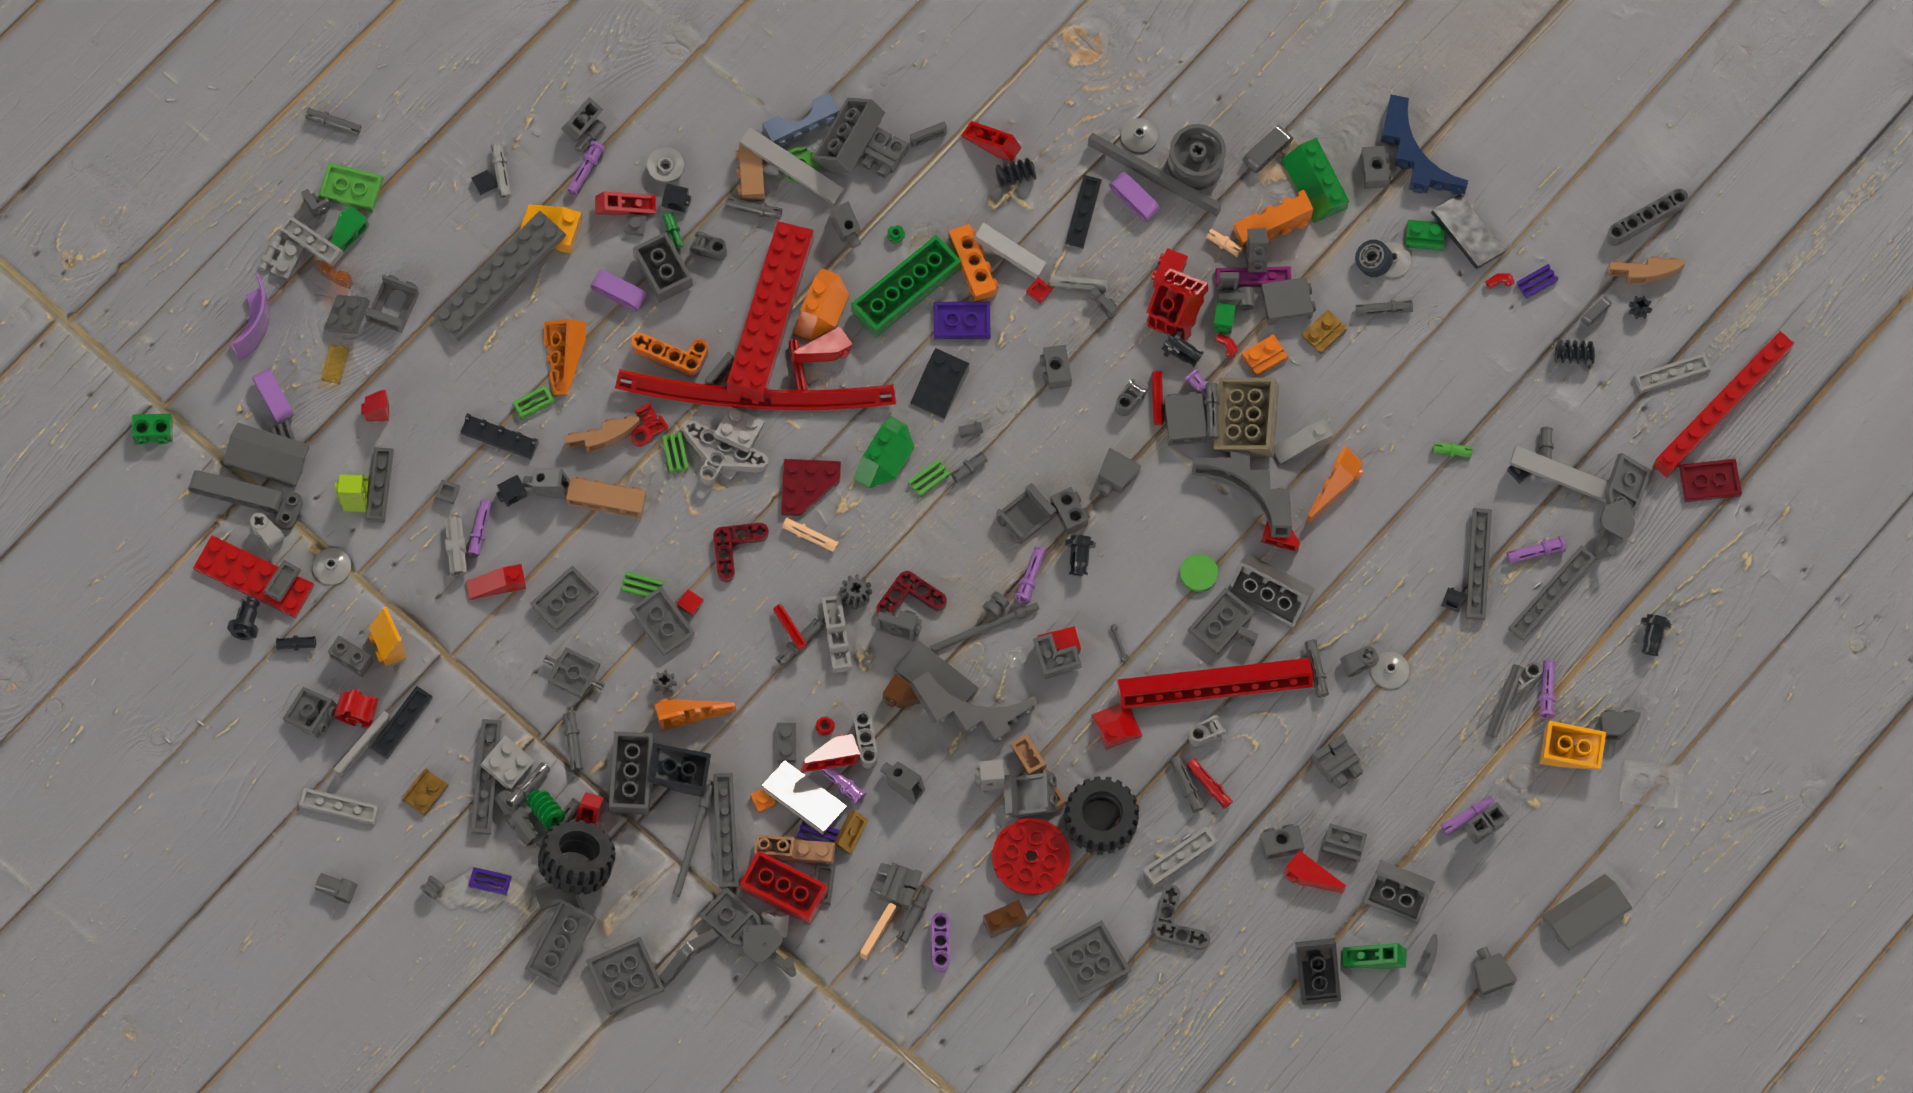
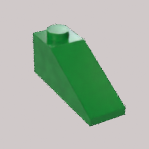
M351 205L348 209L342 210L339 214L331 243L345 252L369 227L368 219Z
M1398 943L1343 947L1342 966L1372 969L1406 968L1407 948Z

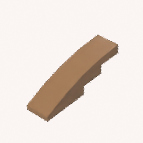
M1027 734L1010 743L1026 775L1043 773V770H1048L1046 763ZM1056 785L1055 794L1058 801L1056 810L1066 805V800Z

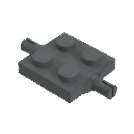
M567 647L557 660L548 655L543 660V663L553 667L548 683L583 699L586 691L591 686L601 691L605 686V683L595 679L600 663Z

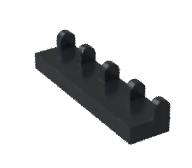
M469 413L466 414L465 422L461 429V434L531 460L539 444L537 438L533 439L520 432L516 433L506 429L504 426H497L487 422L485 419L481 420L473 417Z

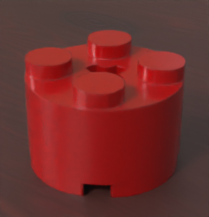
M351 689L350 692L342 691L334 716H337L336 719L351 726L362 724L361 728H369L374 720L378 698L361 695L362 692L357 689Z

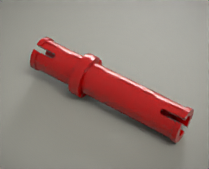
M1196 758L1187 763L1186 767L1209 791V795L1219 802L1223 809L1232 804L1233 800L1222 789V785H1218Z

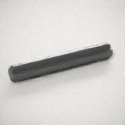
M1513 664L1487 731V735L1496 738L1498 736L1523 671V667Z

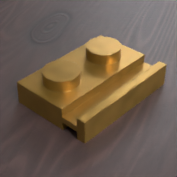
M1327 310L1301 334V337L1321 355L1347 331V327L1331 311Z
M425 768L401 799L425 816L446 790L448 784Z

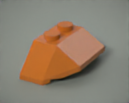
M821 269L818 272L800 309L793 335L812 341L836 329L850 296L840 275L825 269Z

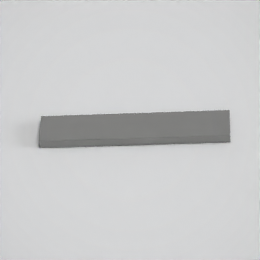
M751 127L748 128L739 144L832 205L844 189Z
M1519 446L1514 447L1509 465L1606 502L1605 490L1608 481Z

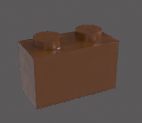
M1020 900L983 915V923L990 938H993L1026 924L1027 916Z

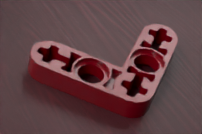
M751 523L724 526L714 531L717 573L721 581L730 582L735 577L732 545L765 541L769 536V529L766 524ZM759 528L763 531L762 536L756 533ZM749 529H752V537H751V538H750ZM744 530L747 535L745 538L739 539L736 537V532ZM720 533H724V536H726L724 537L725 545H721ZM726 550L730 555L728 558L722 559L719 557V552ZM723 564H727L728 572H730L727 577L723 574Z
M903 571L877 604L876 614L878 616L881 608L884 609L888 602L891 603L888 607V612L894 614L908 594L935 611H941L946 607L947 598L945 594L914 573ZM910 577V582H911L912 584H910L909 582H907L906 584H904V583H903V578L906 579V578ZM923 586L927 588L928 592L926 595H919L917 589ZM893 591L901 593V597L898 600L890 597ZM933 598L937 600L941 598L942 604L938 603L937 605H935V600Z

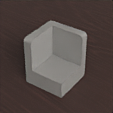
M777 908L763 911L761 913V924L772 925L781 933L783 938L787 937L789 915Z

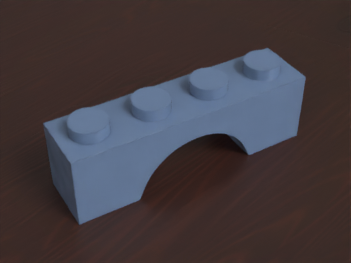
M826 93L812 100L811 113L805 119L791 122L776 116L763 122L762 130L766 138L783 147L787 142L793 139L798 140L810 131L815 132L825 124H833L839 110L830 93Z

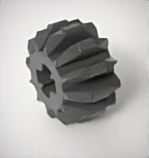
M856 574L855 579H853L849 575L848 581H842L843 587H840V592L843 594L841 599H846L847 605L853 602V607H856L857 603L864 606V600L870 601L869 595L872 594V589H870L871 583L866 582L865 576L859 579V575ZM857 588V591L859 589V593L853 592V589Z

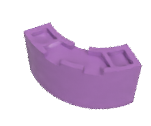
M259 273L256 276L260 288L246 295L250 306L248 324L243 333L230 343L239 361L246 358L258 347V343L265 336L269 325V302Z

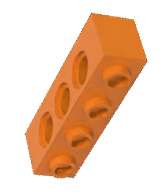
M970 224L949 230L948 239L955 255L961 260V270L974 302H980L995 297L999 287L996 278H992L990 274L992 269L989 262L984 260L985 252L982 245L979 246L977 241L973 239L977 233L976 230L972 229ZM969 244V245H971L972 247L969 248V249H966V248L963 247V245ZM975 260L978 264L971 265L969 262ZM984 277L986 280L980 282L976 278Z

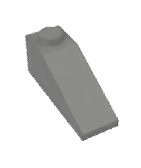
M1323 419L1277 444L1274 448V454L1279 464L1282 465L1330 444L1333 434L1326 420Z

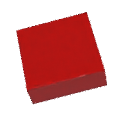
M1038 277L1026 290V293L1041 304L1052 292L1053 288Z
M687 589L678 601L677 606L693 616L704 602V599Z

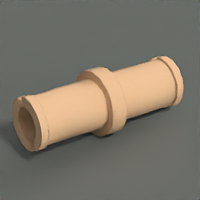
M1211 229L1209 231L1210 234L1208 233L1206 239L1218 245L1219 249H1225L1237 258L1240 256L1239 253L1243 252L1244 247L1239 246L1231 241L1230 237L1223 236L1214 229Z

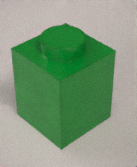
M1217 303L1213 325L1214 331L1220 334L1232 332L1236 305Z

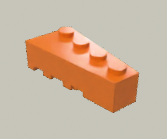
M1305 190L1298 192L1299 196L1290 199V197L1283 199V202L1277 207L1272 205L1266 207L1260 215L1254 213L1235 222L1233 232L1239 245L1246 248L1247 229L1266 228L1268 241H1271L1278 235L1284 236L1296 228L1303 229L1307 227L1311 221L1313 207Z

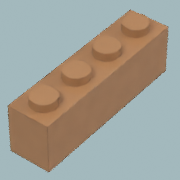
M583 477L570 478L566 502L569 506L642 519L647 496L646 491L639 487L626 488L624 485L617 483L609 485L601 480L593 482L587 481Z

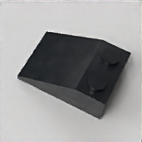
M935 348L910 404L945 419L969 373L970 363Z
M654 743L647 781L684 794L703 797L711 754Z
M1334 938L1295 942L1302 1005L1341 1001L1337 949Z

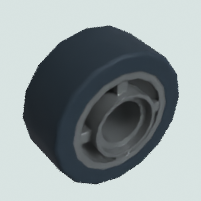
M1368 240L1358 247L1355 261L1357 267L1365 275L1379 277L1390 269L1393 255L1391 250L1382 241ZM1374 256H1377L1374 261H1371Z

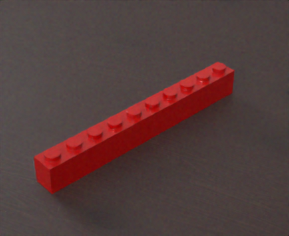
M1779 331L1656 458L1653 467L1668 478L1791 351L1794 342Z
M1309 658L1117 679L1118 697L1121 709L1311 688L1313 687V672Z

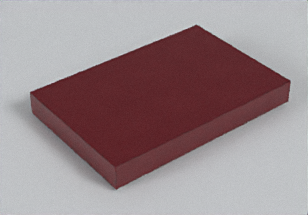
M1736 459L1679 465L1685 502L1740 497L1742 495Z

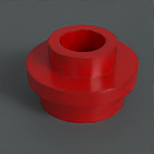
M821 717L817 720L815 728L820 735L828 736L833 733L835 723L829 717ZM827 724L829 728L824 730L822 725Z

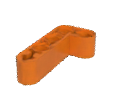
M644 333L635 334L631 340L632 350L635 354L688 377L699 375L709 354L708 344L703 339L694 340L688 352ZM700 347L705 349L703 352L700 353L695 351L697 348ZM655 349L662 350L659 354L653 353ZM677 356L679 360L671 361L670 358ZM689 364L696 365V367L693 369H690L687 366Z

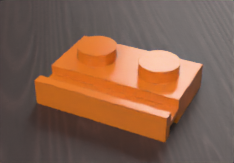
M1274 334L1243 351L1241 354L1256 377L1288 359V354L1285 353L1284 348Z

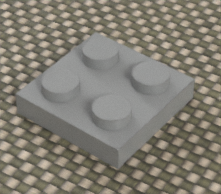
M730 406L714 433V438L748 453L762 430L765 421Z
M505 735L482 761L480 766L506 789L510 790L532 765L534 760Z

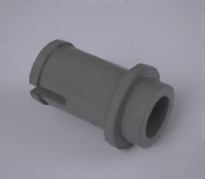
M974 421L975 423L958 426L960 437L963 438L976 434L980 436V433H983L981 422Z

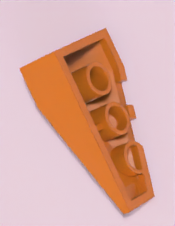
M1343 447L1330 474L1331 477L1326 479L1322 493H1319L1306 522L1311 523L1350 488L1355 479L1359 481L1364 471L1361 469L1363 462L1348 447Z
M662 699L657 704H654L661 731L736 711L734 702Z

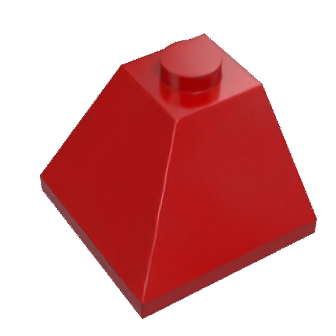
M1120 704L1092 714L1106 750L1142 737L1131 708L1121 709Z

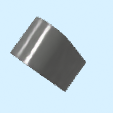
M1278 125L1243 157L1242 161L1255 173H1258L1292 142L1293 136L1281 125Z

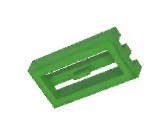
M545 385L512 402V405L519 414L520 419L523 420L554 404L555 400ZM544 392L546 393L545 395H543V396H541V397H539V398H537V399H534V400H532L531 402H529L528 404H526V405H524V406H522V407L519 408V405H521L522 403H524V402H526V401H528V400H530V399H532V398H534V397H536V396H538V395H540V394H542V393H544Z
M681 432L675 435L670 434V436L663 435L662 438L670 473L688 470L689 467ZM675 439L679 440L684 466H680ZM670 440L672 443L673 453L676 462L675 468H673L667 442Z
M938 459L911 478L908 483L921 497L949 477L950 472L946 470V467ZM939 467L937 470H935L934 472H932L930 475H928L927 477H925L923 480H921L920 482H918L916 485L914 484V483H916L918 480H920L921 478H923L925 475H927L928 473H930L932 470H934L935 468ZM940 472L944 473L923 489H918L922 485L927 483L929 480H931L933 477L938 475Z
M626 571L621 591L647 597L651 593L626 587L627 584L655 591L663 586V581ZM629 578H630V579H634V580H638V581H641V582L649 583V584H652V585H656V586H658V587H654V586H651V585H647V584H643V583H640V582L632 581V580H629Z

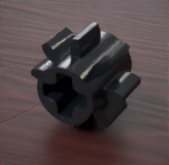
M1635 296L1634 302L1629 303V307L1632 308L1629 314L1636 316V319L1639 317L1646 319L1647 313L1652 312V308L1649 307L1652 301L1645 299V296L1640 298Z

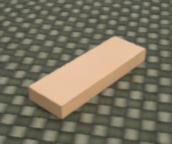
M888 904L860 951L861 958L866 961L896 912L894 904Z

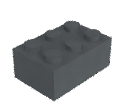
M667 232L633 247V256L659 303L693 287L692 277Z

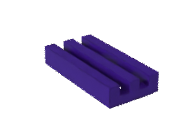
M1547 264L1517 281L1516 284L1527 299L1554 284L1559 278L1554 275V271ZM1547 271L1546 274L1523 286V284ZM1551 277L1550 280L1532 289L1531 291H1526L1530 287L1538 284L1546 278Z
M802 820L797 838L806 841L826 842L802 834L805 831L832 840V843H834L840 830L829 827L826 832L832 833L835 836L826 833L821 834L817 830L805 827V825H810Z
M473 867L468 886L507 896L512 876ZM476 873L504 879L506 883L478 877ZM474 881L504 887V889L474 883Z

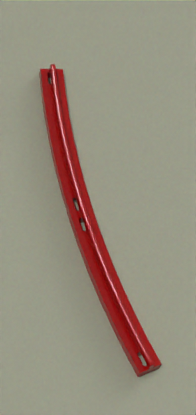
M619 369L615 389L688 403L746 409L836 410L896 405L897 403L894 384L825 390L768 389L765 399H771V402L740 400V396L727 393V386L679 381ZM621 379L632 381V383L621 382ZM891 394V397L881 398L880 396Z

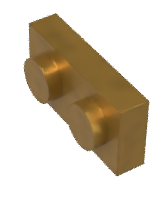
M850 810L834 841L836 846L844 852L851 854L868 819L856 810Z

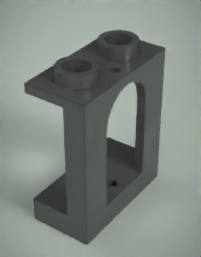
M382 275L383 282L372 307L368 308L365 313L366 319L371 323L402 333L419 296L418 287L409 281H406V283L399 281L395 276ZM393 290H401L406 294V301L398 318L381 312L388 295Z

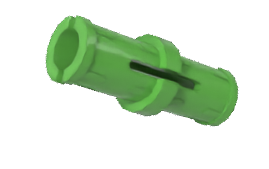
M1435 441L1433 454H1445L1453 458L1454 456L1471 458L1473 446L1456 445L1455 442L1449 444Z

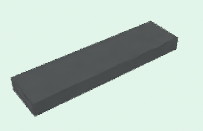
M374 447L366 521L385 523L394 449Z

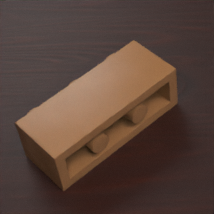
M739 144V150H735L736 161H740V167H736L737 179L741 178V184H738V196H742L743 200L752 202L765 201L762 158Z

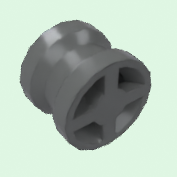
M430 875L428 882L423 884L420 889L427 896L436 900L438 893L443 891L445 886Z

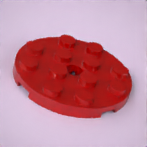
M1024 818L1006 826L999 833L993 846L992 863L997 877L1007 888L1023 895H1040L1053 890L1063 881L1070 865L1071 855L1068 842L1055 825L1043 819ZM1033 852L1037 858L1029 862L1026 859V854Z

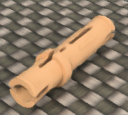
M788 517L783 523V529L796 534L798 538L807 539L833 553L839 544L838 541L808 528L804 523H797Z

